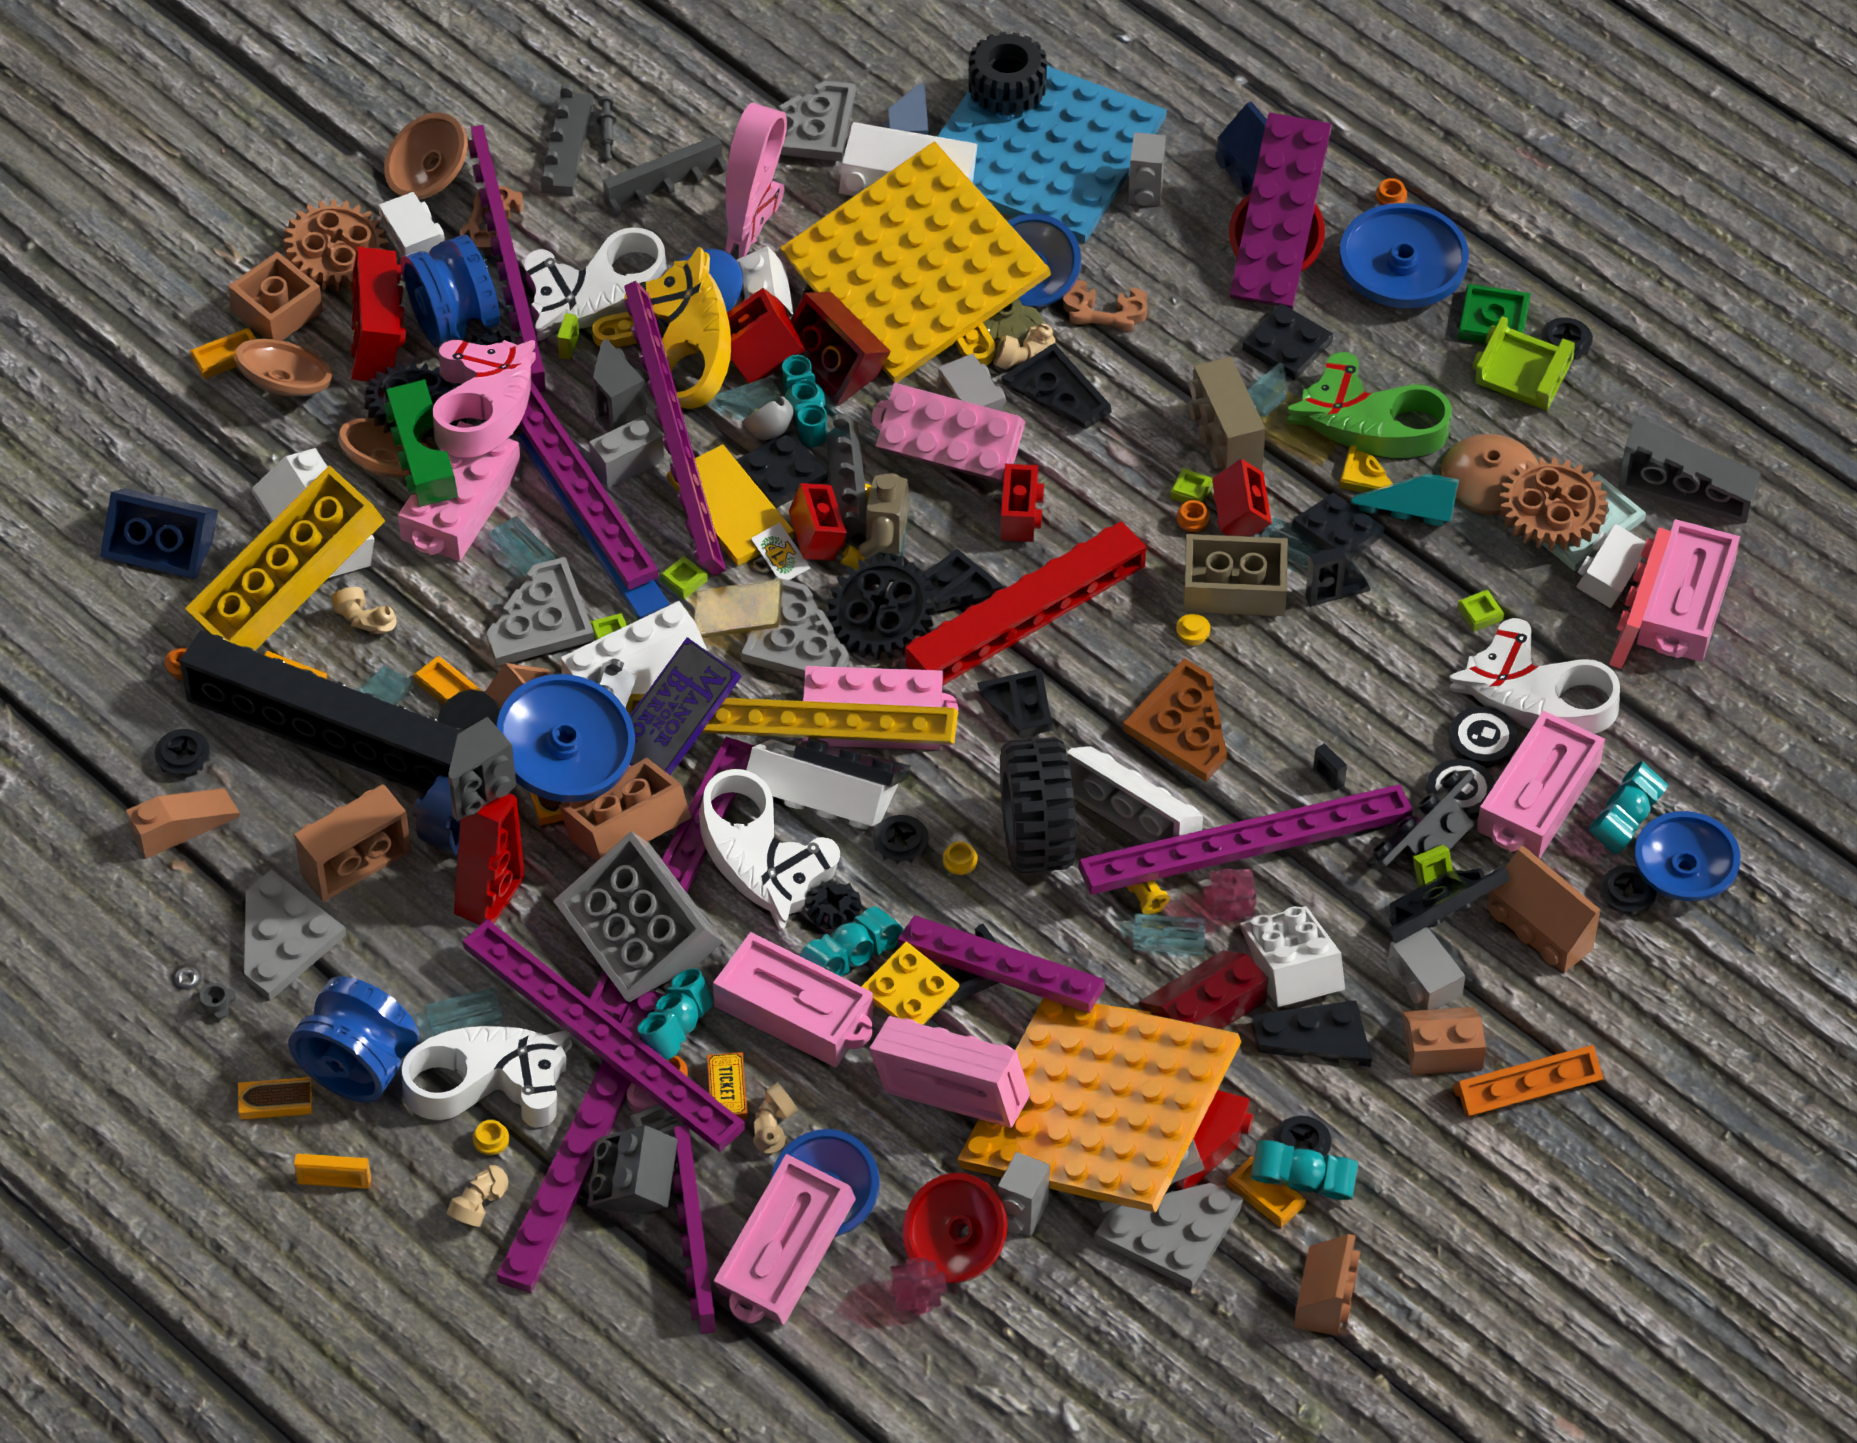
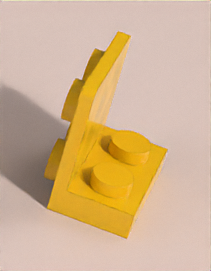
M906 941L861 987L873 992V1008L876 1006L877 1008L884 1009L892 1017L911 1019L918 1024L924 1025L956 993L959 983Z

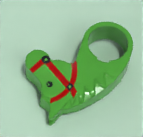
M1338 352L1331 355L1327 360L1320 381L1310 386L1309 389L1303 388L1302 401L1290 405L1287 410L1291 414L1286 420L1289 424L1311 426L1327 438L1347 447L1353 445L1356 446L1358 451L1390 458H1413L1428 455L1441 449L1449 436L1452 414L1451 404L1447 397L1439 390L1426 385H1407L1375 393H1366L1361 380L1358 378L1359 361L1355 355L1347 352ZM1420 411L1433 416L1439 423L1427 429H1414L1403 425L1398 420L1395 421L1394 418L1404 412Z

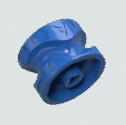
M463 234L443 241L432 247L429 254L417 251L404 255L401 258L402 277L411 307L423 333L432 346L439 348L445 342L463 339L466 337L468 324L474 319L479 320L488 328L499 325V305L491 277L480 252L469 236Z
M339 976L330 979L316 999L314 1015L305 1016L301 1019L288 1039V1047L300 1068L318 1084L346 1099L369 1103L378 1100L400 1068L401 1059L416 1045L419 1039V1032L409 1013L390 995L362 980Z

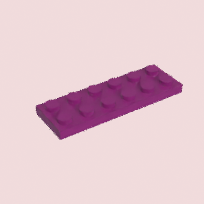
M1268 112L1231 285L1230 298L1278 306L1282 303L1290 309L1294 308L1332 129L1331 123Z

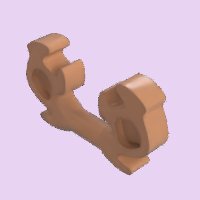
M499 186L506 218H511V208H515L517 213H521L523 210L522 193L515 192L505 186ZM477 192L474 198V209L468 222L460 230V235L466 234L469 236L481 255H493L490 238L495 237L494 232H488L487 228L480 230L484 213L488 212V208L481 207L479 192Z
M1077 280L1071 290L1063 296V309L1069 313V322L1071 324L1084 325L1094 323L1113 326L1125 332H1133L1134 324L1143 322L1147 317V293L1138 288L1130 289L1129 298H1125L1123 293L1118 295V312L1116 313L1090 309L1095 305L1096 291L1092 289L1090 292H1087L1086 281Z

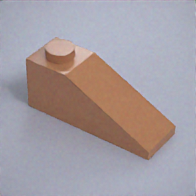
M225 788L157 796L126 810L131 835L145 859L240 817V812Z

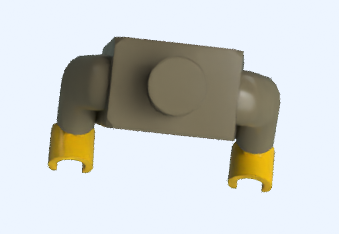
M889 473L874 476L872 485L865 483L867 500L866 541L860 544L859 550L848 545L843 551L845 557L840 563L858 570V560L860 559L864 561L865 558L869 559L879 552L900 554L910 508L907 479L901 478L897 474Z

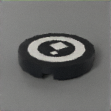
M1478 706L1467 708L1457 714L1450 726L1448 742L1458 759L1471 760L1485 768H1491L1496 763L1502 762L1503 764L1511 758L1516 750L1518 732L1514 722L1506 713L1492 707Z
M1453 759L1437 765L1428 776L1427 795L1435 793L1442 786L1440 781L1453 770H1471L1475 776L1454 799L1471 820L1479 818L1480 806L1495 785L1493 776L1484 766L1471 760Z

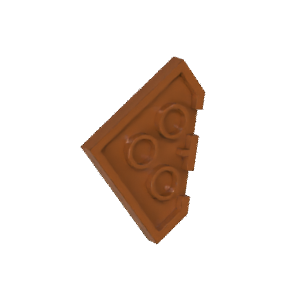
M1185 658L1123 722L1124 732L1205 782L1226 761L1227 750L1223 740L1221 719L1215 699L1212 675Z

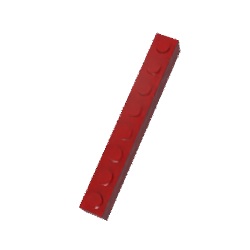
M1123 521L1112 527L1104 528L1090 540L1078 543L1066 554L1049 560L1045 566L1035 572L1023 575L1011 586L1004 590L996 591L990 598L980 604L968 607L964 613L956 618L945 621L925 636L912 640L905 647L906 668L908 670L943 671L942 686L1143 569L1146 563V545Z

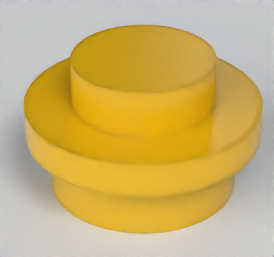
M1187 614L1178 620L1176 632L1183 643L1189 646H1197L1202 644L1209 636L1210 623L1202 615Z
M953 842L943 853V865L950 873L956 875L968 874L977 865V853L967 842Z
M495 1120L483 1121L473 1133V1145L478 1152L484 1155L499 1154L506 1149L509 1143L507 1129Z

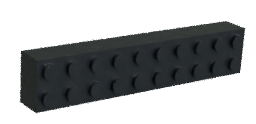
M199 631L179 660L187 702L425 794L439 775L444 774L448 776L457 735L464 731L462 728H453L440 723L433 717L411 712L402 705H393L380 700L373 694L356 691L339 681H330L322 678L310 670L296 668L279 658H270L262 655L250 647H242L228 642L219 635H210Z

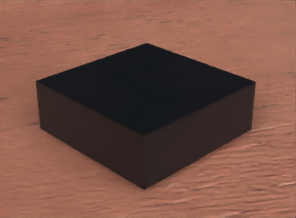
M1323 743L1315 749L1313 771L1333 790L1337 791L1345 785L1347 764Z

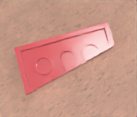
M1659 527L1654 539L1648 537L1641 552V557L1646 558L1645 563L1639 561L1632 581L1638 583L1636 587H1630L1624 605L1629 606L1628 611L1623 610L1616 628L1620 630V634L1609 663L1610 666L1622 670L1637 636L1671 535L1669 530Z

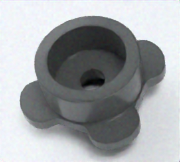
M219 983L208 984L202 988L200 1001L195 1004V1010L200 1015L207 1013L214 1015L217 1019H224L229 1015L228 1008L230 1003L236 999L235 992Z

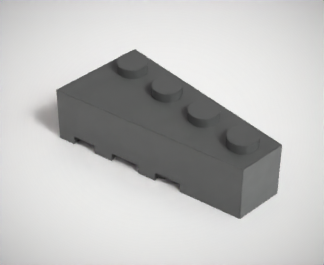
M1635 417L1625 445L1618 488L1747 523L1757 493L1761 473Z

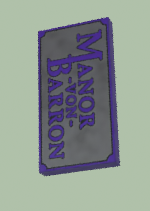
M686 637L630 715L635 732V747L630 766L648 758L667 774L671 775L742 676Z

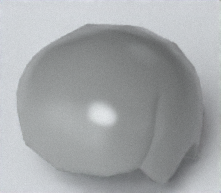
M780 397L781 402L771 401L743 419L741 421L742 424L754 437L761 441L779 437L788 429L793 419V407L787 399Z

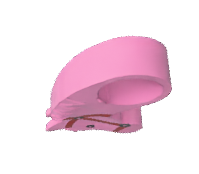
M750 103L746 107L738 122L730 148L726 173L725 198L728 236L725 252L731 255L736 245L739 244V259L746 256L750 245L757 241L764 223L778 210L784 194V184L772 181L786 135L787 117L782 111L756 103Z
M451 340L445 342L440 347L441 377L451 383H462V385L441 396L433 407L434 439L442 451H447L448 454L457 457L480 456L501 445L512 435L521 422L530 396V366L536 359V353L532 352L535 348L534 340L519 345L505 340L502 343L491 345H478L461 340ZM462 418L487 420L481 425L469 428L455 427L449 424Z

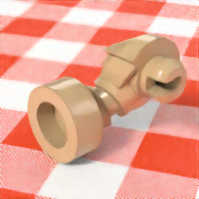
M1047 324L1030 327L1022 347H1020L1018 339L1004 335L996 349L993 364L1007 370L1013 365L1024 363L1056 342L1052 328Z
M360 587L344 588L335 592L330 597L334 612L344 616L348 622L351 621L352 627L367 630L370 634L389 633L396 626V616L393 609L389 606H378L371 610H362L367 602L363 589Z
M778 1082L765 1091V1100L758 1108L760 1114L755 1113V1121L753 1122L755 1135L752 1138L753 1143L757 1149L767 1154L776 1153L785 1145L787 1136H784V1132L777 1125L776 1119H789L799 1111Z
M490 1165L486 1170L476 1174L474 1180L470 1182L472 1187H466L462 1196L452 1198L446 1212L449 1216L472 1226H481L486 1214L482 1201L485 1199L491 1201L499 1200L508 1188L507 1175L502 1168L496 1165Z

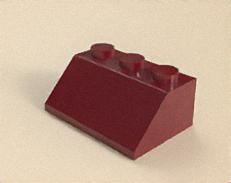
M832 292L805 293L791 318L795 331L805 349L800 355L810 360L811 372L815 376V383L820 386L822 391L836 405H841L877 378L891 353Z
M1222 950L1140 1000L1138 1006L1143 1011H1150L1151 1015L1222 1030L1266 1002L1269 978L1247 954Z

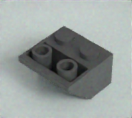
M606 339L601 343L593 374L596 420L607 432H610L646 415L648 402L645 397L647 382L643 373L639 369H634L628 363L624 352L620 348L616 349Z
M488 717L457 735L448 774L453 817L456 821L477 813L484 805L498 797H504L516 787L512 744Z
M646 1125L598 1138L594 1150L595 1158L592 1178L589 1183L587 1206L592 1209L640 1214L668 1208L678 1139Z

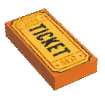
M743 1052L707 1055L710 1095L740 1119L747 1120Z

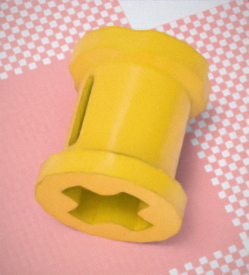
M1155 880L1126 886L1130 892L1135 893L1141 903L1140 909L1145 915H1152L1161 911L1170 901L1168 893L1162 891Z

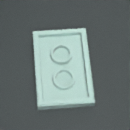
M1600 474L1593 477L1592 482H1602L1601 490L1607 492L1605 501L1608 502L1605 523L1601 525L1599 534L1592 533L1590 542L1581 538L1580 547L1578 548L1569 542L1565 551L1560 544H1555L1553 551H1550L1548 543L1542 544L1573 571L1581 567L1587 556L1593 558L1596 555L1597 551L1592 549L1602 531L1608 534L1614 524L1630 531L1645 520L1646 512Z

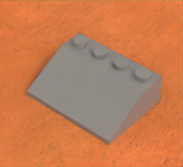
M632 831L553 900L628 1002L673 979L678 973L697 966L723 943V940L650 843Z

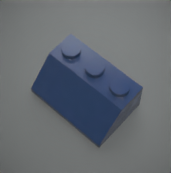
M1252 101L1244 105L1218 136L1217 151L1215 152V158L1220 168L1225 169L1230 174L1235 186L1238 189H1242L1246 195L1252 192L1267 119Z
M125 488L112 491L109 499L100 557L194 579L197 577L213 543L218 510Z

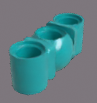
M802 355L789 356L782 364L784 398L793 407L794 424L798 429V439L800 442L808 447H817L826 441L827 412L824 409L825 395L820 386L815 384V376L811 372L810 360Z
M1639 761L1626 773L1621 781L1622 784L1618 786L1617 791L1606 803V809L1600 812L1588 830L1614 855L1621 852L1635 836V831L1639 829V825L1650 813V806L1658 801L1668 787V784L1643 761Z
M873 906L866 909L861 916L855 917V923L851 922L840 925L835 929L831 937L825 934L821 939L810 941L803 948L800 957L842 977L843 974L850 972L849 967L865 964L873 953L878 956L882 951H888L898 945V938L903 932V927L882 909Z
M691 968L678 973L671 982L672 986L667 988V994L657 1001L654 1012H650L647 1018L638 1026V1032L642 1041L666 1060L671 1059L680 1051V1044L686 1040L685 1035L694 1030L698 1018L703 1017L705 1012L714 1004V998L699 969Z
M1259 1140L1256 1143L1250 1178L1258 1182L1276 1184L1278 1186L1286 1183L1289 1188L1305 1192L1315 1191V1194L1332 1199L1352 1200L1358 1162L1353 1159L1332 1155L1323 1157L1321 1153L1313 1150L1294 1149V1146H1287L1283 1143Z

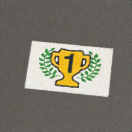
M781 523L751 538L776 577L790 580L810 569V566L803 559L802 554Z

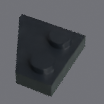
M958 549L925 572L926 580L931 581L933 586L932 592H935L937 601L933 604H935L937 611L988 599L993 593L1002 589L1001 583Z

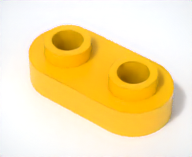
M628 312L604 316L596 320L592 327L595 344L601 347V343L606 339L615 348L637 344L631 329L635 325L633 317Z
M983 323L965 336L958 338L955 342L963 357L974 354L980 364L988 365L995 358V342Z

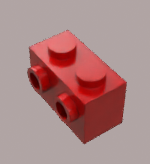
M1240 459L1212 478L1213 497L1218 514L1217 523L1225 535L1252 537L1272 524L1263 471Z
M1005 463L1001 509V541L1034 542L1035 529H1041L1042 509H1036L1037 503H1043L1044 483H1038V465Z
M800 483L788 512L803 559L834 561L839 548L843 547L845 543L846 529L832 485Z

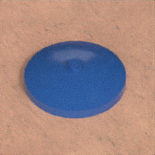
M1409 203L1385 204L1369 209L1357 216L1344 231L1339 252L1340 267L1343 275L1357 292L1374 302L1396 308L1424 307L1437 303L1451 295L1464 280L1469 259L1467 241L1453 221L1436 210Z
M552 674L537 677L524 683L504 702L496 727L512 744L516 782L531 793L553 801H586L608 792L623 778L634 753V727L624 705L612 692L602 685L580 676Z

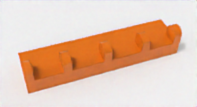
M1593 1044L1454 1083L1453 1088L1456 1096L1461 1099L1465 1117L1597 1082L1604 1078Z

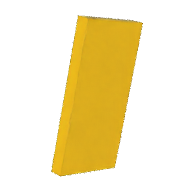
M723 444L695 458L718 543L737 566L761 555L751 538L778 523H781L791 539L794 538L792 527ZM668 471L667 480L677 492H680L679 483L675 481L671 471Z

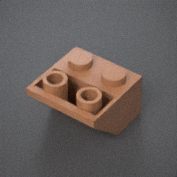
M1347 1234L1309 1246L1296 1307L1294 1328L1338 1336L1340 1323L1348 1324L1352 1303L1351 1298L1355 1290L1360 1251L1354 1250L1356 1235Z

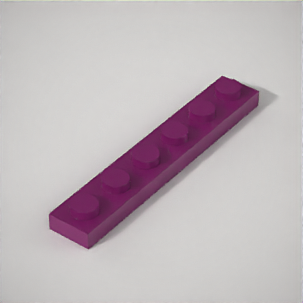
M916 915L912 917L898 938L899 948L907 941L928 959L1090 1013L1105 989L1103 978Z
M689 1125L674 1127V1133L678 1141L674 1163H678L679 1172H673L672 1176L674 1193L682 1194L683 1203L676 1204L679 1226L686 1225L687 1234L681 1235L683 1257L690 1256L691 1266L685 1267L687 1289H695L696 1298L689 1299L691 1320H699L700 1334L714 1333V1309Z

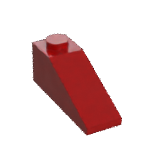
M1220 1090L1216 1091L1193 1137L1205 1170L1177 1181L1176 1191L1194 1187L1238 1148L1242 1134L1249 1135L1254 1119V1114L1249 1113V1098Z

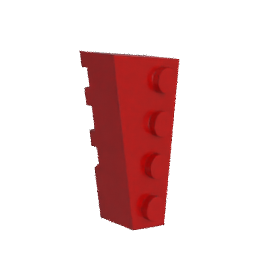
M357 247L352 269V305L354 306L351 330H354L351 345V357L355 358L351 368V380L369 382L370 378H376V372L385 374L387 366L392 369L394 367L398 347H404L406 328L401 327L404 320V307L399 306L402 303L403 286L398 285L401 281L402 271L401 265H398L396 261V251Z
M509 793L484 805L477 813L468 815L460 820L454 914L478 925L483 924L487 919L494 924L525 879L517 797Z

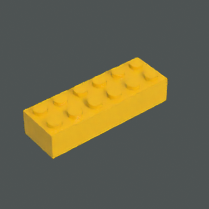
M329 465L185 609L210 635H219L228 642L242 647L247 646L256 651L385 520L371 502Z

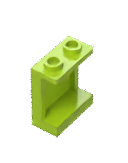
M1501 317L1498 325H1492L1489 329L1485 341L1488 345L1485 351H1479L1475 357L1472 369L1476 370L1475 383L1548 411L1573 361L1575 343L1562 339L1559 347L1509 328L1508 319Z

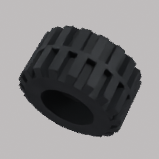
M999 32L997 36L993 34L987 36V40L981 39L977 42V47L972 48L968 65V89L973 101L979 102V107L982 109L989 108V112L994 114L1002 112V115H1009V113L1015 112L1017 115L1022 114L1024 109L1028 111L1033 109L1034 104H1039L1042 101V96L1046 93L1047 59L1045 50L1041 49V45L1037 41L1032 42V38L1027 35L1021 37L1020 33L1006 34V32Z

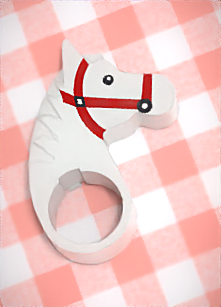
M1512 618L1502 622L1491 645L1476 656H1469L1467 669L1450 675V681L1453 682L1450 685L1451 691L1473 695L1485 707H1492L1506 713L1514 723L1528 729L1533 727L1542 711H1545L1596 734L1610 727L1616 720L1619 712L1620 684L1618 677L1611 668L1601 662L1589 659L1543 666L1533 665L1530 654L1531 627L1527 621ZM1591 685L1603 690L1609 696V700L1594 709H1578L1568 705L1560 696L1571 687Z

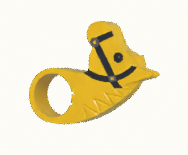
M701 247L695 250L688 261H674V265L663 276L638 283L649 293L656 320L661 318L669 324L662 342L670 371L672 372L674 366L683 357L698 353V351L703 353L705 367L700 380L690 389L677 392L680 407L686 409L701 407L716 396L727 374L731 357V333L727 311L721 292L709 273L710 256L707 252L704 253Z

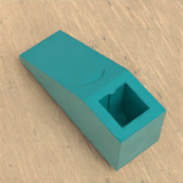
M1426 473L1357 494L1352 498L1351 503L1358 504L1360 511L1378 513V508L1390 510L1391 516L1395 518L1409 520L1411 515L1424 517V523L1443 526L1444 521L1450 522L1452 519L1459 480Z

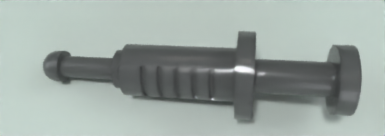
M604 95L598 98V105L602 107V112L596 116V122L600 125L601 144L605 147L604 159L610 161L612 159L610 146L614 143L613 125L616 123L617 117L613 112H610V107L614 104L613 98Z

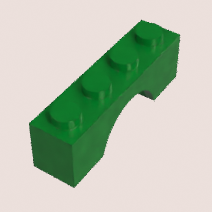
M421 380L386 389L389 403L383 404L387 422L395 423V427H391L390 430L395 447H402V451L397 452L402 471L409 470L410 475L405 476L409 495L416 494L419 507L457 498L458 492L447 451L432 450L419 443L421 437L434 427L433 405L426 381Z

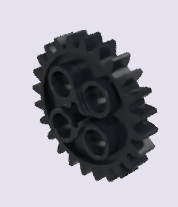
M414 362L410 363V368H405L401 363H398L397 370L387 366L385 374L376 372V378H370L369 386H366L364 409L368 410V418H375V426L384 425V433L391 432L390 428L395 427V423H388L383 404L389 403L386 389L425 380L434 407L435 402L441 396L460 386L461 383H451L444 380L440 375V367H436L432 371L428 370L427 363H424L422 368H417ZM468 418L458 419L449 424L456 427L459 421L467 423ZM434 427L421 437L422 443H426L427 437H431L435 441Z
M886 554L883 562L878 563L877 558L873 555L870 565H866L860 559L858 560L860 569L855 571L848 566L849 577H837L841 588L831 587L830 589L834 598L827 600L828 607L831 610L827 612L829 621L833 622L831 625L834 629V634H838L837 637L840 644L848 642L847 646L851 653L859 647L861 657L863 658L869 651H872L875 660H878L881 652L886 651L888 658L892 659L893 650L898 649L904 655L906 654L904 645L909 644L916 636H925L926 631L923 626L933 627L934 625L931 615L937 614L935 604H933L937 599L935 592H932V583L930 580H926L923 569L916 572L914 562H910L904 567V561L901 556L897 558L895 563H891L889 554ZM871 585H879L876 590L866 591ZM903 594H910L906 600H897ZM858 614H867L861 620H854V617ZM890 623H898L893 629H884ZM875 624H877L875 630L873 632H870L874 628Z

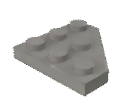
M823 81L815 86V91L801 97L798 95L779 105V111L784 112L787 117L786 135L780 155L842 161L856 94V84Z
M566 557L533 565L526 574L527 579L521 588L515 590L504 606L503 614L497 623H493L486 632L487 641L496 666L594 641V632Z
M775 577L741 652V661L805 678L806 666L847 667L849 653L845 646L838 641L834 634V629L824 612L819 610L808 586Z
M270 870L246 890L245 981L269 1001L346 936V929L342 924L273 870Z
M1213 1183L1166 1193L1156 1213L1120 1205L1108 1212L1095 1233V1242L1193 1288L1241 1210L1244 1198Z

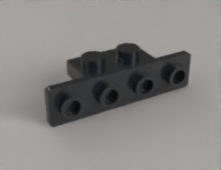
M1453 770L1445 775L1440 781L1442 786L1435 793L1425 796L1418 803L1417 807L1419 809L1412 817L1408 816L1400 821L1394 829L1396 833L1389 840L1380 842L1372 850L1373 856L1367 861V866L1370 869L1385 868L1403 849L1407 851L1412 859L1414 856L1443 844L1450 850L1474 825V822L1454 799L1475 776L1471 770Z

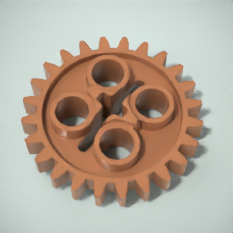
M332 199L330 206H326L322 200H319L317 209L308 204L306 213L298 210L296 212V219L289 220V226L285 228L283 251H286L285 258L304 274L311 277L315 283L318 281L322 282L323 290H326L329 284H334L336 292H339L341 284H345L349 290H352V269L357 247L387 250L386 230L380 229L379 219L371 221V211L361 214V205L359 204L350 209L347 200L343 203L342 207L337 206L335 199Z
M1541 457L1537 466L1528 460L1525 469L1516 466L1515 474L1508 473L1506 483H1502L1498 506H1501L1500 517H1506L1505 527L1514 526L1513 536L1524 534L1523 543L1525 544L1534 539L1538 549L1543 543H1548L1550 551H1553L1555 544H1560L1565 551L1569 542L1578 548L1580 547L1581 538L1590 542L1592 533L1599 534L1601 525L1605 523L1608 502L1605 501L1607 492L1601 490L1602 482H1592L1593 472L1582 474L1583 465L1581 464L1574 469L1571 468V463L1568 459L1563 465H1559L1556 457H1553L1551 464H1547Z

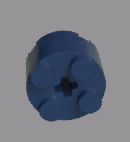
M441 774L436 778L425 797L417 799L413 806L412 814L417 817L416 831L422 841L457 856L460 820L456 821L453 817L449 777Z

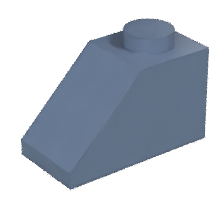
M924 84L915 86L889 108V122H883L884 128L928 135Z

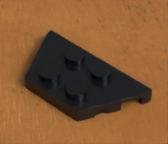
M1498 867L1486 876L1482 868L1467 871H1448L1391 902L1389 921L1392 927H1389L1388 931L1393 942L1398 943L1426 926L1432 928L1443 922L1444 916L1454 911L1459 912L1468 909L1473 905V900L1510 881L1506 868Z

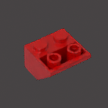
M761 288L727 312L731 333L730 359L752 387L780 369L787 357L800 355L805 351L782 302L766 289Z

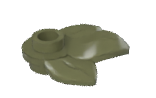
M1016 299L1009 304L1012 307L1010 311L1004 312L1000 310L983 322L994 341L998 338L1001 340L1004 335H1008L1018 339L1020 347H1022L1029 328L1044 324V321L1035 308L1024 306L1019 299Z

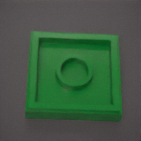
M1467 284L1457 339L1485 343L1489 329L1492 325L1497 326L1501 317L1508 319L1509 328L1524 333L1531 293Z

